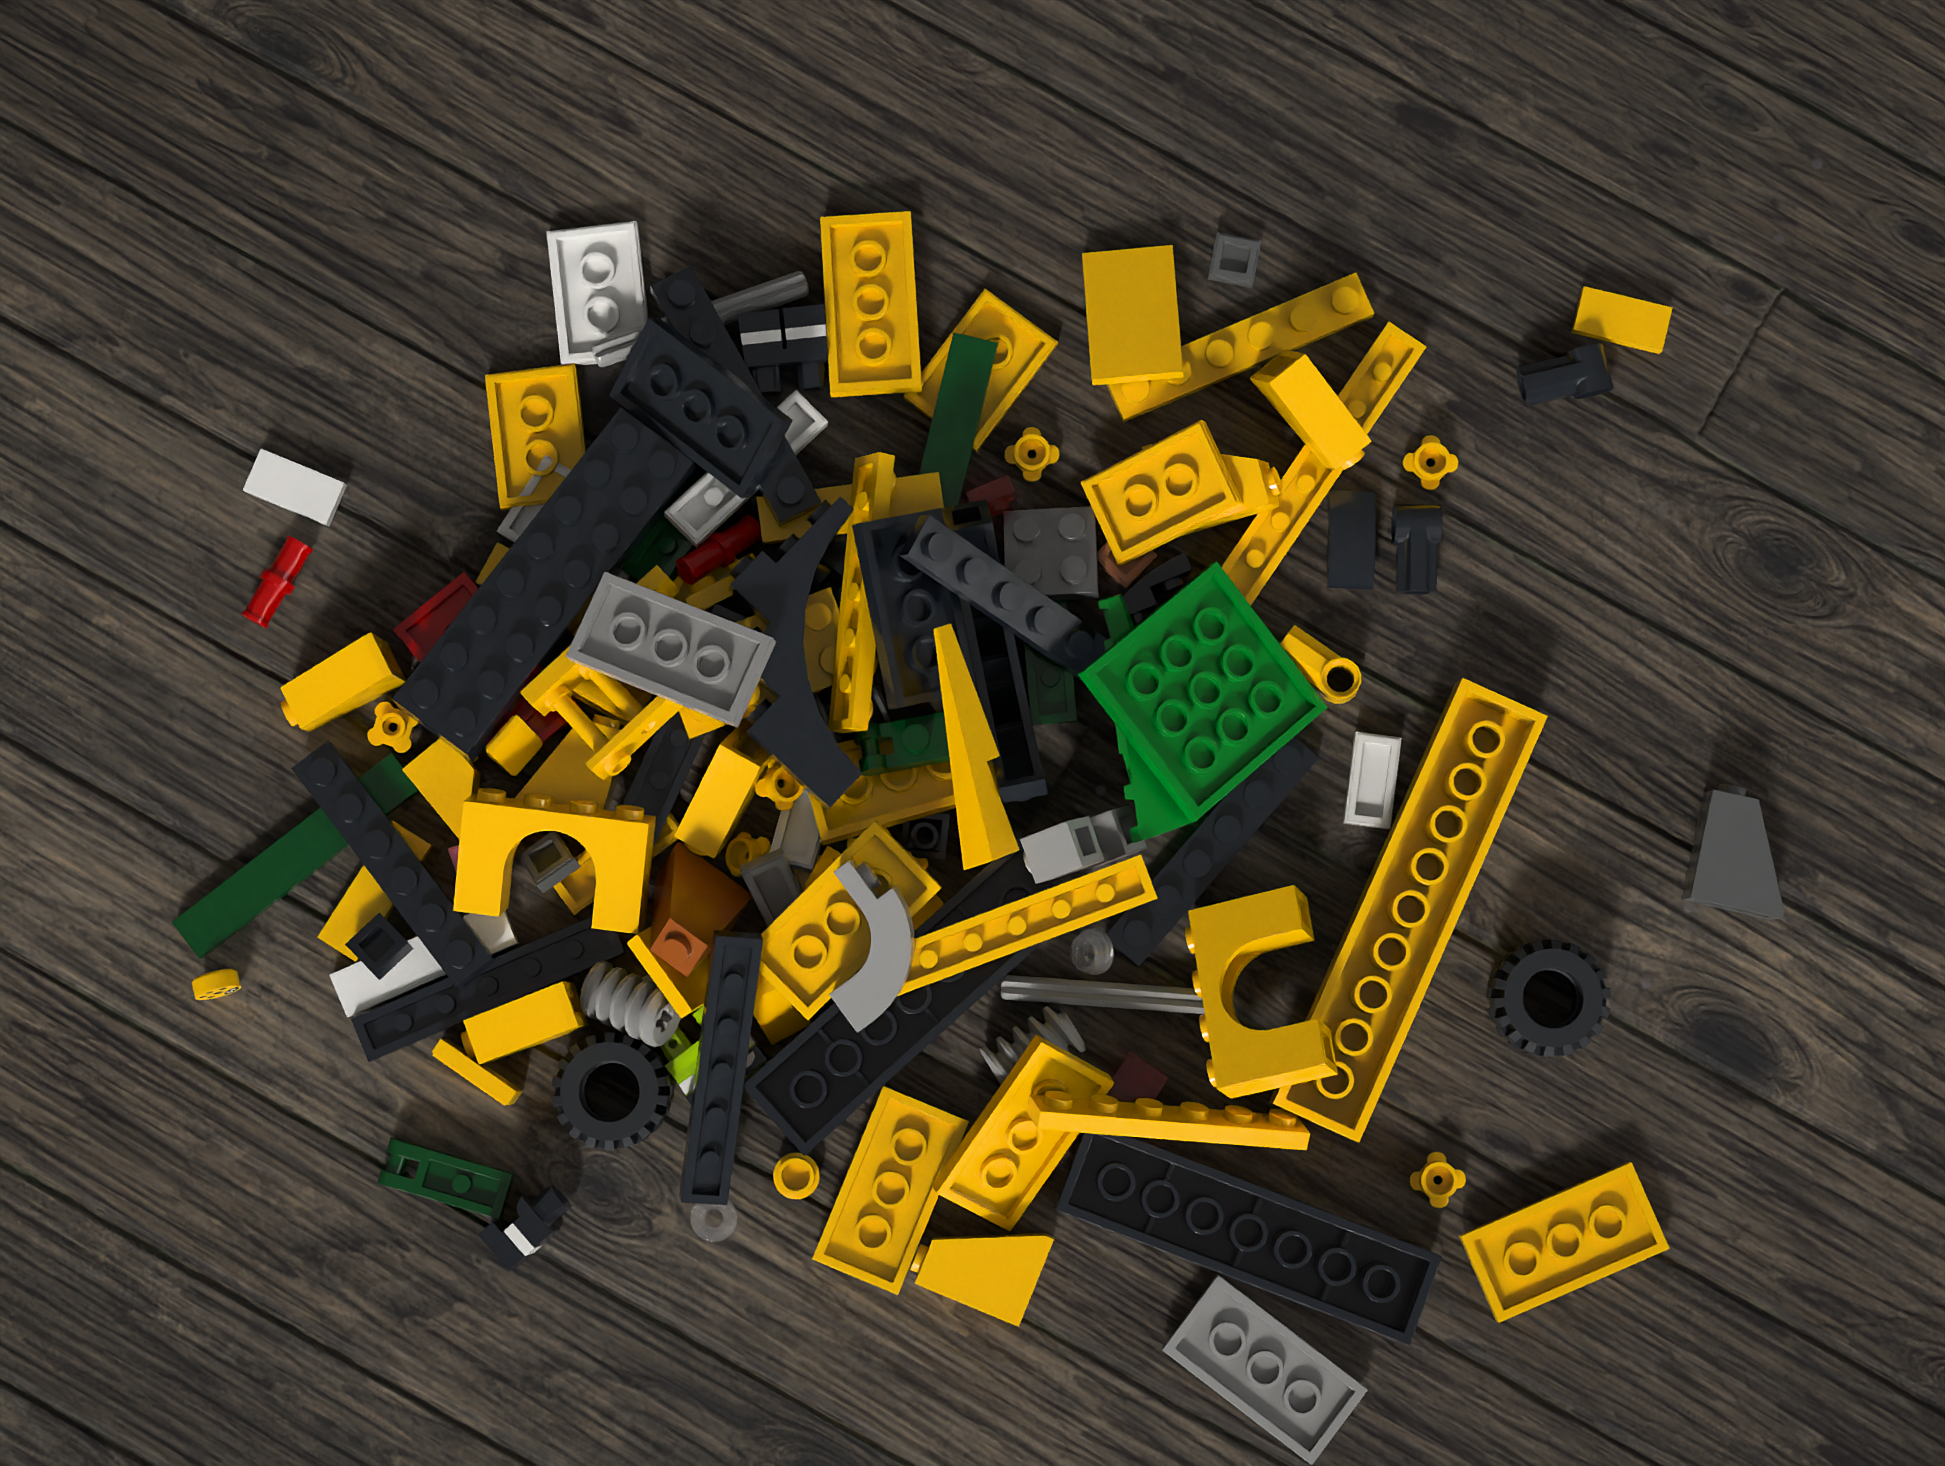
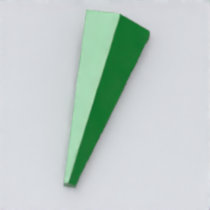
M1121 594L1103 597L1099 600V609L1104 611L1110 639L1104 641L1105 651L1135 627ZM1115 724L1119 754H1123L1130 784L1124 786L1125 799L1134 800L1138 826L1129 829L1132 843L1144 841L1198 821L1190 822Z

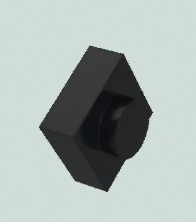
M380 912L345 944L378 980H381L414 949Z

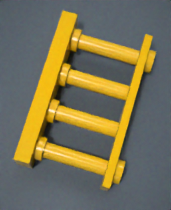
M658 565L637 583L640 586L673 599L680 591ZM569 646L520 693L544 717L550 711H557L596 753L585 764L604 781L609 775L615 776L623 771L630 763L631 755L683 706L657 696L643 708L617 679L570 661L566 657ZM584 679H592L630 720L611 740L600 731L571 699L572 691Z

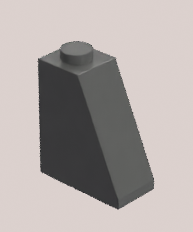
M1719 784L1718 790L1713 789L1704 792L1681 900L1770 920L1782 919L1784 908L1759 799L1746 797L1747 789L1728 784Z

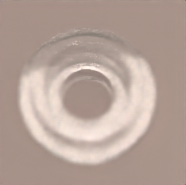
M1096 928L1082 931L1072 941L1070 957L1078 970L1089 975L1102 974L1110 968L1113 962V945L1108 935L1102 930Z
M729 1199L728 1205L696 1203L691 1212L693 1230L700 1238L706 1241L717 1242L726 1239L732 1234L737 1225V1211ZM717 1209L722 1213L723 1222L720 1226L713 1227L707 1223L706 1214L709 1210Z

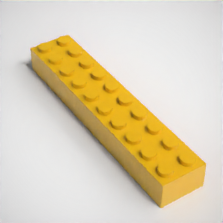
M1461 678L1455 683L1305 1020L1318 1019L1330 1029L1338 1075L1276 1088L1269 1103L1350 1140L1360 1142L1548 717L1547 715L1467 679Z

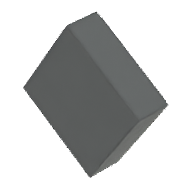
M1217 232L1208 280L1252 288L1261 241Z
M551 831L518 855L542 893H545L581 867L567 843L557 831Z

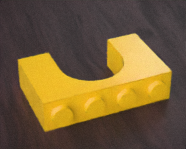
M480 788L478 789V794H472L463 801L453 911L499 917L509 908L513 858L520 841L535 832L557 831L567 834L580 842L593 860L596 871V886L591 928L638 934L645 926L656 816L644 815V808L638 806L618 805L616 806V811L598 809V803L590 800L575 799L570 800V805L552 803V797L547 795L525 794L524 800L506 798V791Z
M1295 885L1189 910L1190 926L1185 928V937L1190 952L1195 954L1197 970L1192 972V980L1197 996L1202 998L1205 1014L1200 1015L1199 1023L1204 1040L1210 1044L1212 1059L1207 1060L1206 1066L1211 1085L1217 1087L1220 1092L1232 1099L1338 1075L1331 1032L1320 1020L1314 1019L1270 1030H1254L1244 1027L1240 1023L1233 1004L1236 981L1241 971L1250 961L1266 952L1315 941L1307 897Z

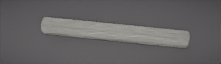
M796 271L713 300L711 303L722 323L726 325L738 321V313L766 311L806 297L809 294V287L804 274L801 271ZM645 324L595 341L592 344V352L599 367H606L628 359Z
M1006 975L1002 978L1001 997L1004 1000L1205 1014L1202 998L1197 996L1194 988Z

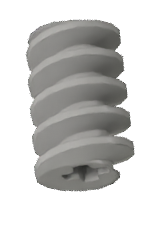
M604 960L597 962L590 969L581 989L580 1006L587 1017L599 1020L604 1025L613 1026L615 1030L625 1034L628 1033L630 1037L643 1040L645 1044L653 1047L666 1043L676 1031L681 1017H679L654 982L649 980L642 981L641 976L633 973L628 975L625 969L620 967L613 968L612 963Z
M1060 1004L1061 1013L1059 1014L1048 1006L1042 1009L1045 1020L1044 1024L1032 1016L1027 1018L1028 1034L1017 1026L1013 1027L1011 1032L1014 1043L1010 1044L1001 1036L995 1039L998 1049L997 1054L985 1046L980 1048L982 1056L1000 1084L1006 1079L1036 1034L1068 1051L1067 1046L1069 1045L1081 1053L1086 1050L1084 1041Z

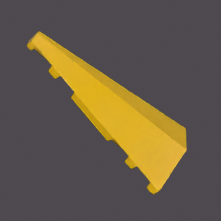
M950 623L934 629L963 869L967 870L1019 851V847L987 761L1000 755Z

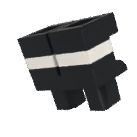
M824 304L783 309L787 342L786 349H784L783 330L779 309L738 313L744 361L763 397L782 394L780 372L797 371L800 392L807 393L824 390L825 367H829Z
M555 1185L552 1187L548 1186L534 1199L531 1195L522 1196L516 1206L520 1217L509 1227L503 1220H498L489 1224L478 1234L508 1270L519 1267L560 1230L554 1222L568 1211L572 1204Z

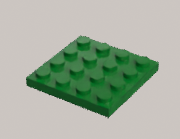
M1217 561L1206 567L1077 674L1190 822L1198 820L1328 708Z

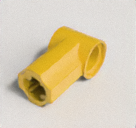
M1294 625L1280 643L1281 647L1310 685L1318 690L1327 701L1334 704H1343L1350 701L1356 696L1361 684L1359 667L1353 661L1340 657ZM1335 670L1347 672L1352 678V687L1345 692L1332 690L1327 683L1328 674Z

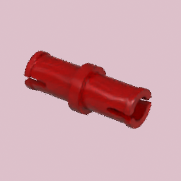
M745 515L740 521L723 532H713L704 540L703 545L676 560V570L681 579L688 585H694L699 579L718 567L726 568L732 564L737 554L762 540L760 524L751 515Z
M288 535L286 542L268 570L263 569L259 575L262 581L241 615L267 629L268 623L285 595H291L296 588L292 584L309 554L313 552V549Z

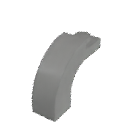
M851 859L834 871V874L864 913L870 927L871 947L863 967L829 995L858 1033L878 1018L902 990L912 966L915 938L912 917L898 887L894 886L881 896L876 890L881 885V882L869 865L863 862L858 866L855 860Z

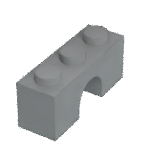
M1132 805L1113 809L1091 818L1086 816L1066 821L1020 839L1024 849L1023 858L1029 872L1032 873L1036 884L1104 865L1144 850L1147 846L1145 840L1132 843L1129 829L1138 826L1137 817Z

